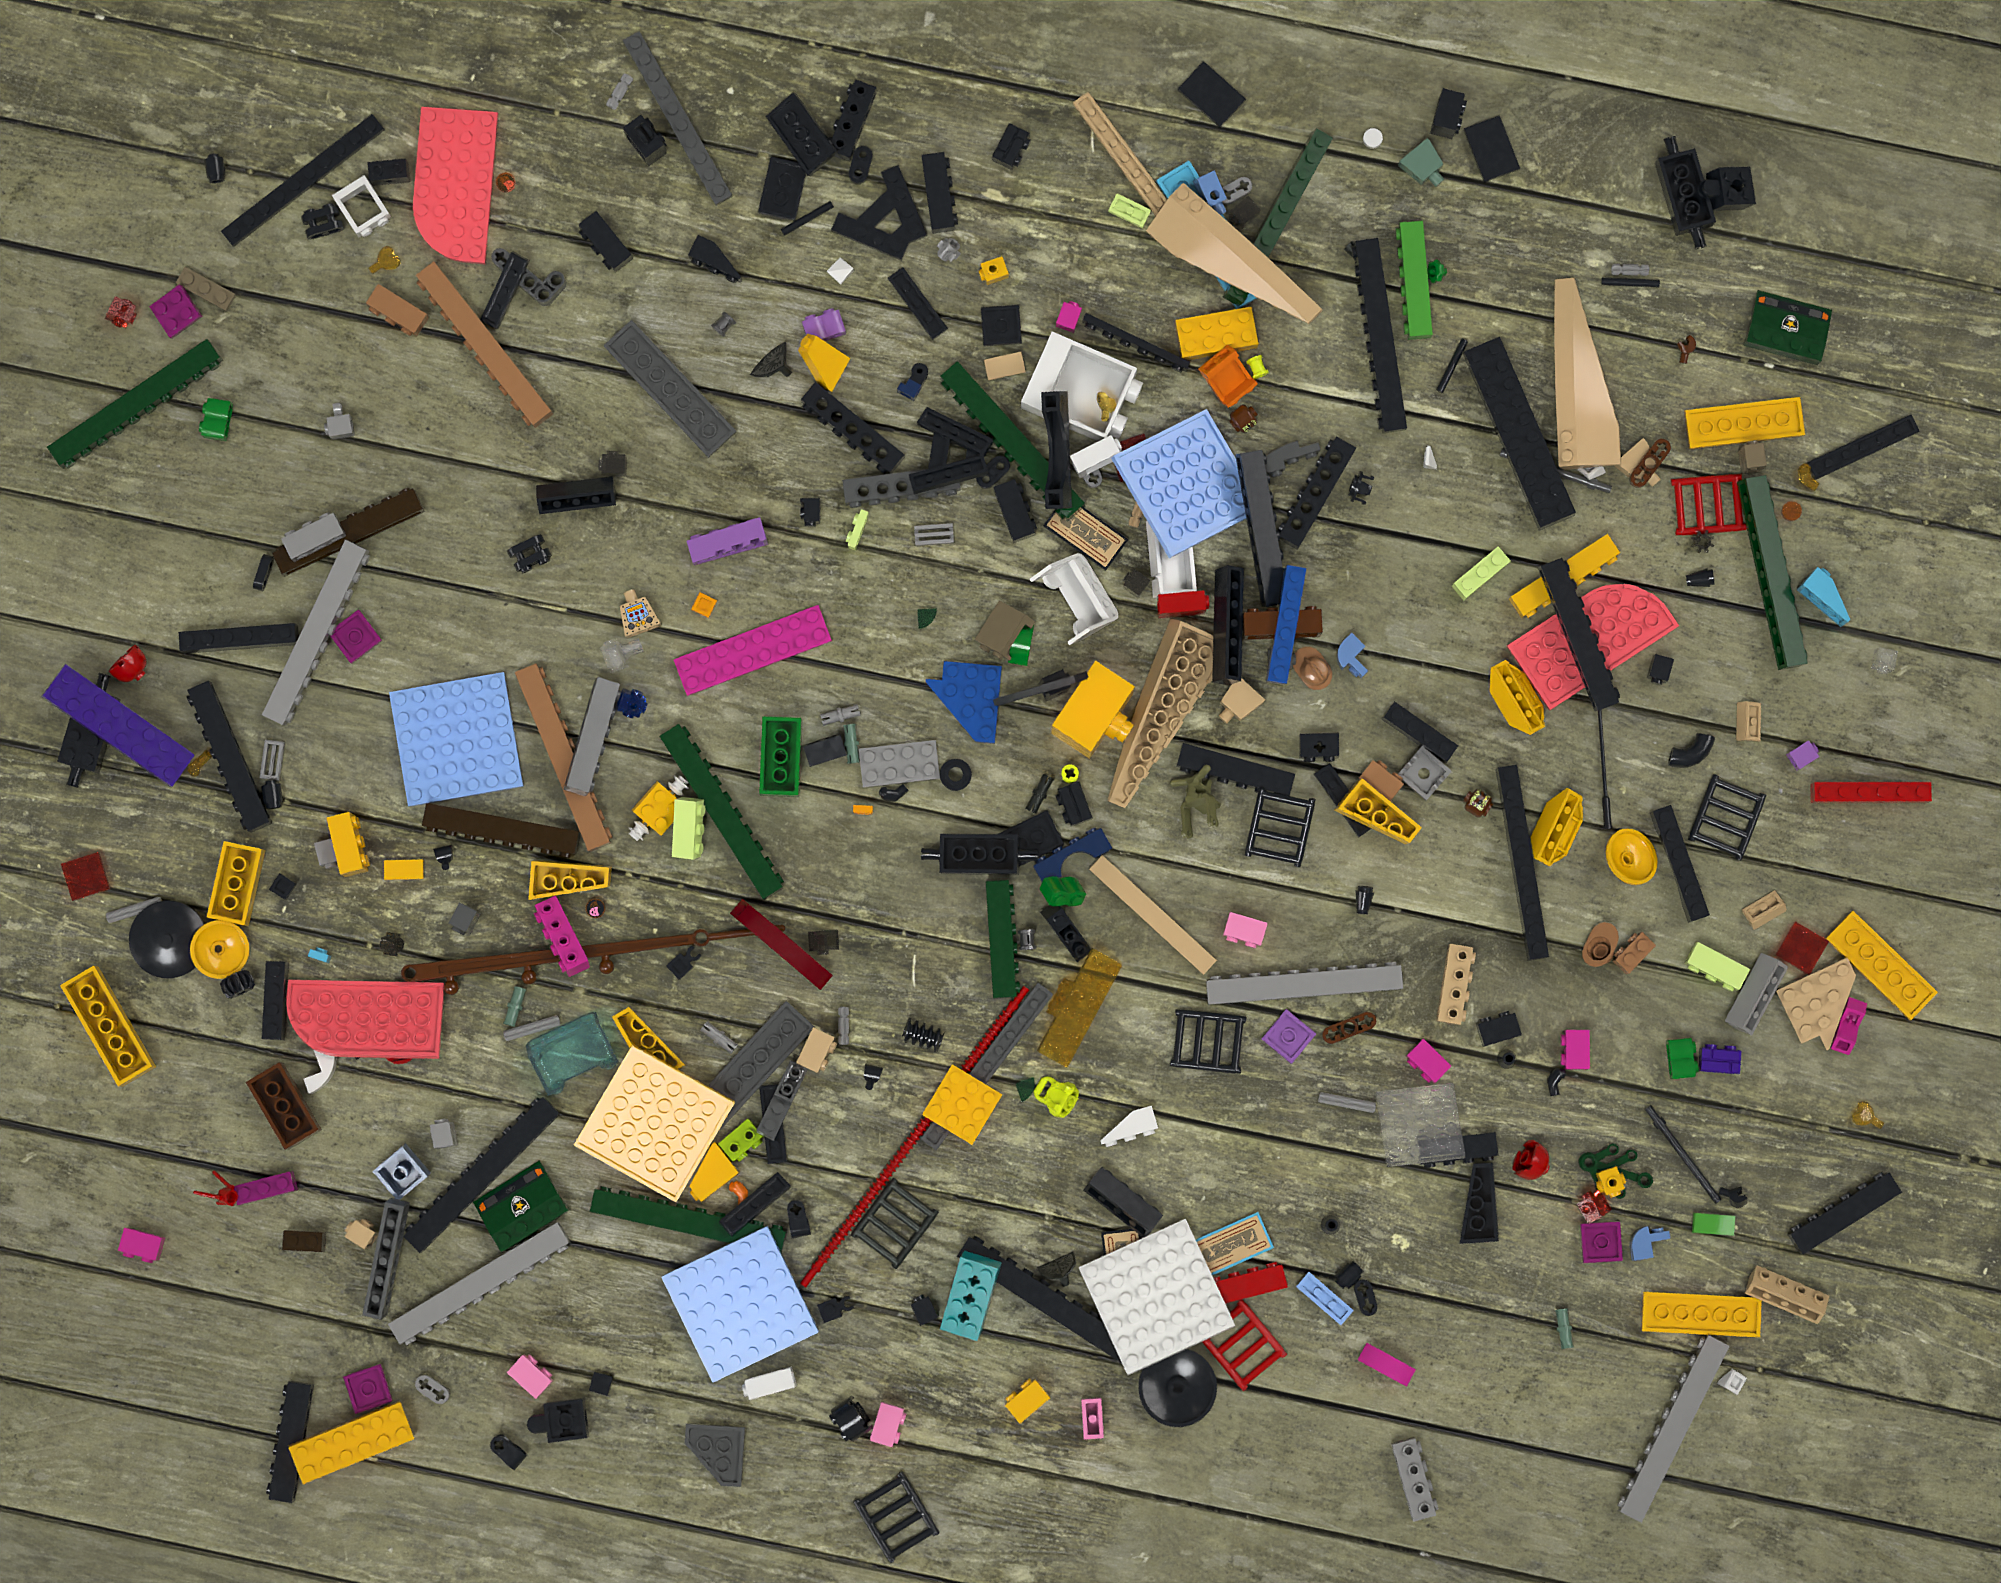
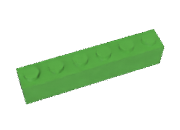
M1423 221L1401 222L1395 233L1396 240H1400V247H1397V257L1401 259L1402 266H1399V278H1403V285H1400L1401 297L1405 299V304H1402V315L1406 316V323L1403 324L1404 335H1408V340L1427 339L1432 337L1433 332Z

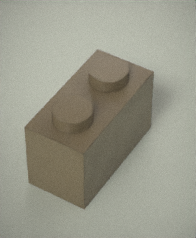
M1757 440L1748 441L1738 451L1741 474L1761 472L1767 466L1764 443H1758Z

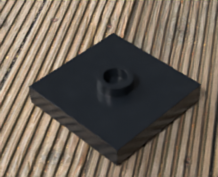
M1019 305L981 307L983 347L1022 344Z

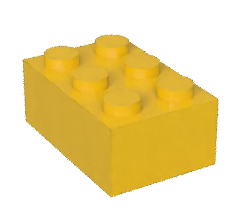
M350 812L327 817L340 875L348 877L368 872L367 867L370 866L368 855H365L363 848L366 846L363 836L359 834L358 829L361 828L359 818Z

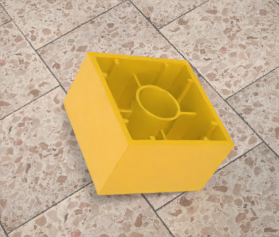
M1096 660L1087 672L1089 678L1081 681L1052 724L1051 734L1089 759L1105 736L1112 740L1117 738L1118 741L1123 743L1134 727V724L1127 721L1128 717L1121 712L1132 697L1135 686Z

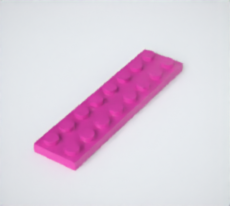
M816 605L676 658L674 663L686 695L690 696L830 643L832 640L820 608Z

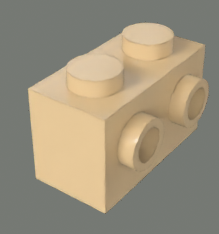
M367 1219L355 1220L347 1225L345 1237L363 1249H370L377 1239L379 1231L373 1228L375 1224Z

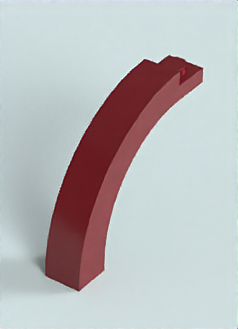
M741 899L730 912L733 917L819 990L833 976L745 900Z

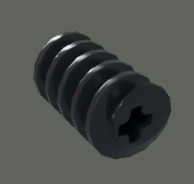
M908 1018L902 1037L904 1036L905 1043L912 1039V1045L919 1041L920 1048L926 1043L927 1050L934 1046V1052L937 1053L944 1033L941 1034L940 1028L933 1032L932 1025L927 1030L926 1023L919 1027L918 1020L912 1025L911 1018Z

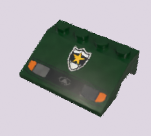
M1757 290L1751 312V321L1743 346L1818 365L1823 358L1832 310Z
M540 1161L473 1202L501 1252H505L570 1211Z

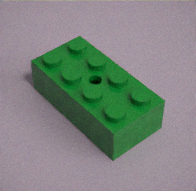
M762 716L760 796L799 797L802 718ZM780 754L785 756L784 761L778 760Z

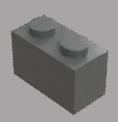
M459 902L449 921V924L453 925L451 929L462 935H465V933L471 934L481 913Z

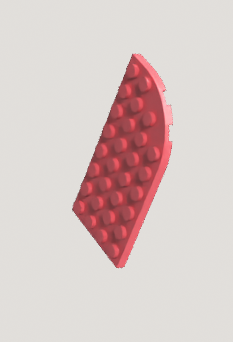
M421 107L413 196L414 218L418 230L427 244L444 257L454 261L486 264L498 112Z
M1605 585L1581 597L1584 603V608L1582 609L1584 614L1588 615L1592 625L1590 629L1598 638L1599 643L1597 647L1599 651L1604 653L1606 659L1604 664L1606 669L1610 671L1679 627L1668 608L1659 598L1634 585ZM1556 614L1507 645V648L1549 711L1585 688Z
M288 980L286 1006L289 1020L299 1038L312 1049L335 1057L440 1058L444 983Z

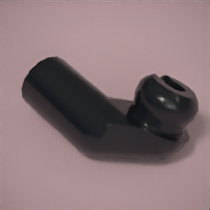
M904 784L896 790L882 787L879 790V795L884 801L896 802L909 790Z
M1562 1068L1554 1069L1547 1078L1550 1096L1560 1094L1558 1083L1562 1078L1566 1077V1071Z

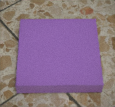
M1286 1009L1263 1036L1262 1040L1292 1064L1316 1033Z

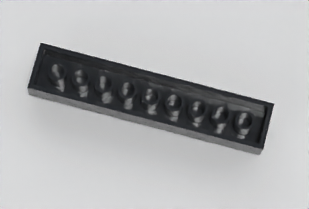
M1497 337L1464 351V359L1538 530H1543L1574 517L1576 511L1501 338Z

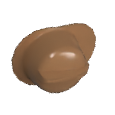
M1303 647L1298 649L1295 653L1296 665H1293L1295 672L1308 688L1313 690L1326 688L1332 679L1330 665L1315 648Z
M1606 922L1599 923L1591 931L1582 951V957L1589 966L1599 967L1612 960L1619 939L1618 931L1614 925Z

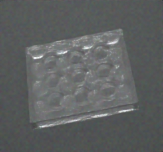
M1453 1083L1376 1092L1387 1167L1465 1158Z

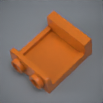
M1226 345L1198 370L1220 402L1229 408L1237 404L1239 399L1245 394L1250 393L1258 383L1245 369L1238 358L1239 354L1236 350Z

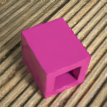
M1072 301L1063 303L1056 322L1057 328L1072 333L1075 332L1082 312L1079 304Z

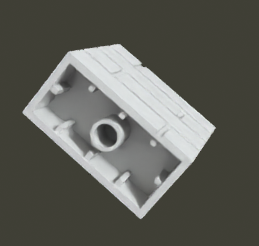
M1051 332L1021 400V409L1044 418L1042 414L1041 392L1068 391L1070 430L1095 441H1100L1110 435L1119 439L1128 420V417L1119 414L1125 400L1135 404L1143 382L1135 379L1136 367L1055 332Z

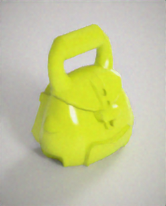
M1048 1076L1042 1077L1033 1091L1035 1098L1039 1102L1044 1103L1048 1107L1049 1112L1055 1117L1064 1118L1070 1114L1079 1099V1090L1073 1083L1058 1082ZM1049 1081L1051 1083V1086L1048 1088L1044 1097L1040 1096L1041 1092L1043 1091L1044 1087Z

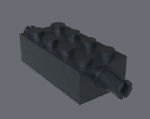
M1667 137L1664 139L1668 156L1658 158L1655 166L1676 236L1686 233L1691 234L1695 250L1699 249V247L1704 248L1707 244L1702 230L1712 227L1716 223L1710 199L1701 198L1697 191L1698 184L1704 181L1696 149L1679 152L1676 137Z
M99 673L96 686L106 692L111 676ZM112 696L119 702L121 701L119 698ZM71 717L57 762L70 766L71 771L66 785L78 788L83 771L85 772L86 770L99 774L108 743Z
M940 834L939 848H921V853H929V855H921V860H939V873L1019 875V863L1021 861L1038 862V856L1030 855H1039L1038 849H1021L1020 836L1014 834Z

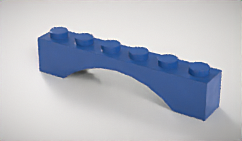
M1291 565L1285 566L1277 625L1266 682L1287 684L1306 568Z

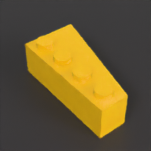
M1362 778L1356 781L1334 809V811L1403 844L1410 843L1422 828Z
M533 860L531 861L528 900L609 887L612 866Z
M630 1007L612 1016L629 1048L634 1044L678 1070L686 1066Z

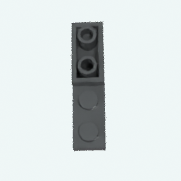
M1297 440L1276 449L1266 456V473L1268 472L1271 478L1277 477L1285 471L1284 463L1287 462L1288 465L1299 462L1298 459L1306 457V460L1317 457V453L1321 450L1319 443L1300 448Z
M790 1060L756 1133L774 1141L808 1068Z

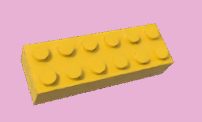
M92 966L60 985L118 1087H124L156 1068L98 966Z
M397 1401L290 1444L288 1448L302 1484H305L414 1439L402 1405L400 1401Z

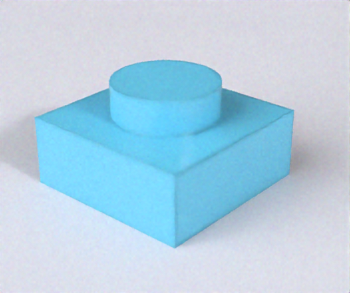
M316 947V950L310 949L308 957L329 963L331 956L327 955V950Z

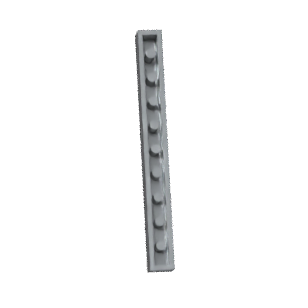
M344 541L262 713L263 716L281 725H287V723L292 722L295 715L293 712L295 706L300 705L303 699L301 694L304 688H307L312 678H310L313 670L317 669L320 663L318 658L327 649V639L336 630L337 626L335 623L337 618L342 617L345 611L343 606L346 600L349 601L353 594L351 589L354 583H358L362 575L360 570L369 561V550L351 541Z
M1396 962L1385 963V967H1377V964H1365V968L1358 969L1357 965L1346 966V970H1338V967H1327L1326 971L1319 972L1318 968L1307 969V973H1299V970L1287 971L1288 974L1280 975V971L1268 972V976H1260V973H1251L1247 978H1241V974L1229 975V979L1213 976L1210 977L1209 981H1206L1208 1005L1403 989L1401 965L1396 966Z
M557 1222L388 1325L398 1343L408 1345L417 1340L415 1336L421 1332L425 1335L432 1331L434 1324L439 1322L442 1325L450 1320L449 1315L454 1312L458 1315L467 1310L466 1305L473 1302L475 1305L482 1301L484 1294L497 1292L501 1289L499 1285L507 1282V1284L512 1283L518 1279L516 1275L524 1272L526 1274L535 1269L533 1265L539 1261L541 1264L551 1259L550 1255L557 1251L560 1254L568 1249L567 1244L571 1242L560 1223Z
M1709 1335L1699 1339L1696 1346L1699 1349L1696 1355L1692 1354L1688 1361L1690 1367L1687 1373L1683 1372L1679 1379L1681 1385L1678 1390L1675 1389L1670 1398L1672 1403L1669 1408L1666 1407L1661 1416L1663 1421L1661 1425L1655 1427L1652 1434L1655 1437L1652 1443L1648 1442L1644 1449L1646 1455L1643 1461L1639 1460L1635 1467L1637 1473L1634 1479L1630 1478L1628 1481L1626 1495H1622L1618 1501V1511L1641 1523L1729 1349V1345Z

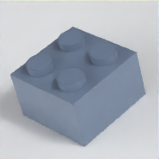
M406 1143L372 1171L394 1198L398 1200L431 1173Z

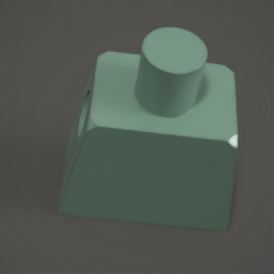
M1428 138L1399 161L1398 166L1421 185L1428 179L1435 187L1444 181V178L1438 173L1444 164Z

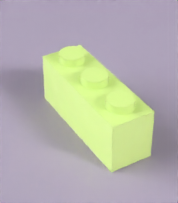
M1497 547L1454 582L1452 587L1465 601L1507 566L1510 560Z
M688 797L675 799L672 857L692 860L701 857L704 848L702 844V835L704 834L703 816L705 814L704 799Z
M1699 942L1694 944L1685 961L1689 970L1697 974L1699 971L1704 973L1706 979L1714 983L1716 981L1723 983L1722 987L1731 992L1740 990L1750 971L1749 968Z

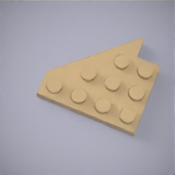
M1848 958L1776 990L1801 1044L1820 1036L1826 1050L1830 1049L1856 977Z

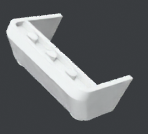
M1080 553L1054 562L1030 578L1031 582L1042 578L1047 587L1051 589L1059 588L1078 619L1073 624V631L1076 636L1068 641L1069 645L1087 638L1118 618L1117 609L1087 559Z

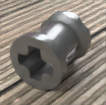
M723 312V316L715 324L711 325L723 337L731 325L736 324V321L726 312Z
M1035 929L1018 931L1021 942L1019 950L1036 949L1033 935Z

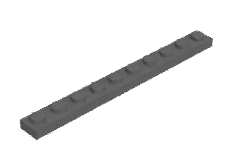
M640 31L623 40V43L715 206L732 197L731 192Z
M1037 983L969 1075L987 1084L1054 994ZM933 1122L921 1137V1140L937 1150L950 1131Z

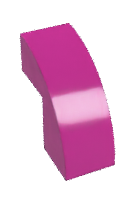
M1848 997L1831 1044L1832 1050L1850 1055L1856 1044L1859 1025L1866 1014L1867 1003Z
M1366 1343L1358 1358V1361L1406 1387L1416 1370Z

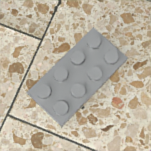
M936 740L859 749L863 788L940 779Z

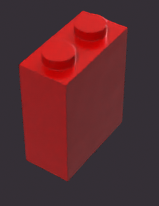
M1205 590L1158 594V618L1204 615L1206 609H1209V595H1205Z

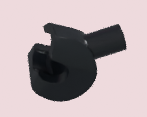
M452 845L433 848L435 857L441 863L442 869L448 870L449 863L453 860Z
M865 1064L864 1078L867 1090H872L874 1083L879 1081L883 1071L882 1067Z
M1742 1187L1733 1188L1732 1190L1720 1188L1719 1195L1729 1197V1203L1733 1207L1741 1208L1747 1204L1746 1195L1739 1196L1742 1194Z

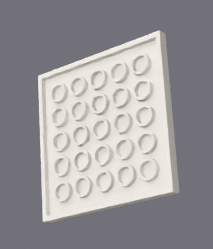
M1186 1219L1079 1267L1127 1375L1133 1374L1235 1327Z

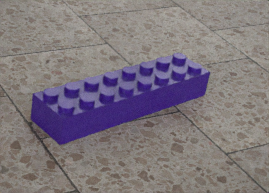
M66 664L63 665L41 696L169 787L175 784L195 756Z

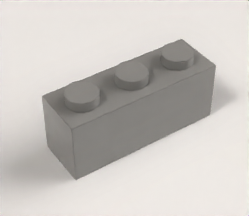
M330 512L321 515L319 520L315 522L309 521L303 524L301 529L297 531L291 530L284 534L285 537L281 538L292 561L295 562L346 536L334 513L330 514Z

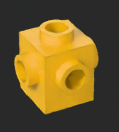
M1617 1166L1596 1173L1598 1178L1596 1185L1600 1193L1603 1192L1604 1195H1609L1612 1198L1620 1195V1190L1625 1189L1624 1184H1626L1623 1173H1619ZM1610 1180L1613 1181L1612 1186L1609 1185Z

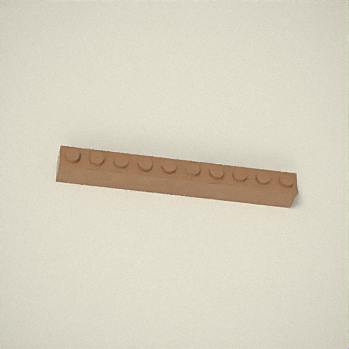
M433 261L416 275L418 286L422 291L427 290L430 296L428 298L434 306H440L442 309L440 314L446 321L451 320L454 324L451 328L458 336L462 335L465 338L463 343L469 351L473 349L476 352L477 356L475 358L479 364L487 366L489 369L487 374L493 381L497 379L501 384L498 388L504 396L508 394L512 398L510 403L515 410L518 411L520 409L523 412L522 418L528 426L532 424L536 428L552 416L553 413L437 264Z
M533 664L516 671L515 675L563 789L575 744L572 738L568 739L566 731H569L565 720H560L558 714L561 713L557 702L553 703L551 696L554 693L550 684L546 686L544 681L546 674L543 667L539 668L537 664ZM563 790L587 850L592 852L611 844L610 839L613 837L609 827H604L602 821L605 820L601 809L597 810L595 803L598 800L594 791L589 792L586 796Z

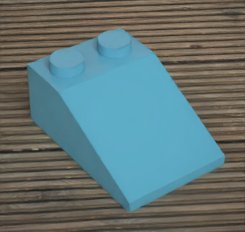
M1817 567L1796 590L1837 625L1842 627L1849 622L1850 617L1833 579L1830 578L1831 574L1824 568L1820 569Z

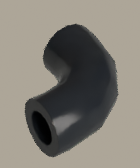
M1696 733L1693 744L1688 748L1679 749L1673 747L1670 752L1668 766L1688 768L1699 764L1709 755L1714 745L1715 737Z

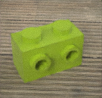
M747 1119L718 1145L733 1162L736 1160L740 1162L748 1155L746 1152L751 1147L756 1149L763 1143L761 1139L764 1136L756 1133V1126L750 1119Z

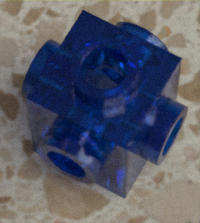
M623 688L616 708L628 718H634V716L639 718L641 713H645L648 703L641 691L636 689L630 691Z

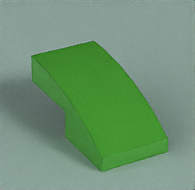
M1693 1213L1692 1233L1734 1236L1735 1216Z

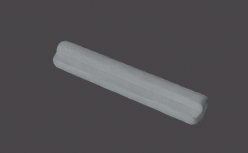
M156 897L106 913V919L108 923H113L138 915L144 908L153 903L160 902L162 899L161 897Z
M552 1016L505 1030L503 1035L506 1041H510L559 1026L560 1019L558 1016Z
M1320 1092L1318 1102L1360 1111L1373 1113L1376 1108L1375 1102Z

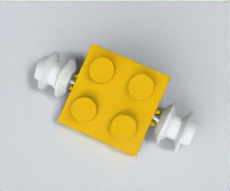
M679 775L678 778L674 776L675 781L673 783L668 782V786L671 789L669 791L656 781L632 809L643 820L642 823L634 821L636 826L629 828L631 830L629 835L636 841L639 839L643 841L642 835L644 833L649 834L648 826L662 836L674 822V802L677 799L674 793L683 796L682 790L684 788L689 789L686 786L688 782Z

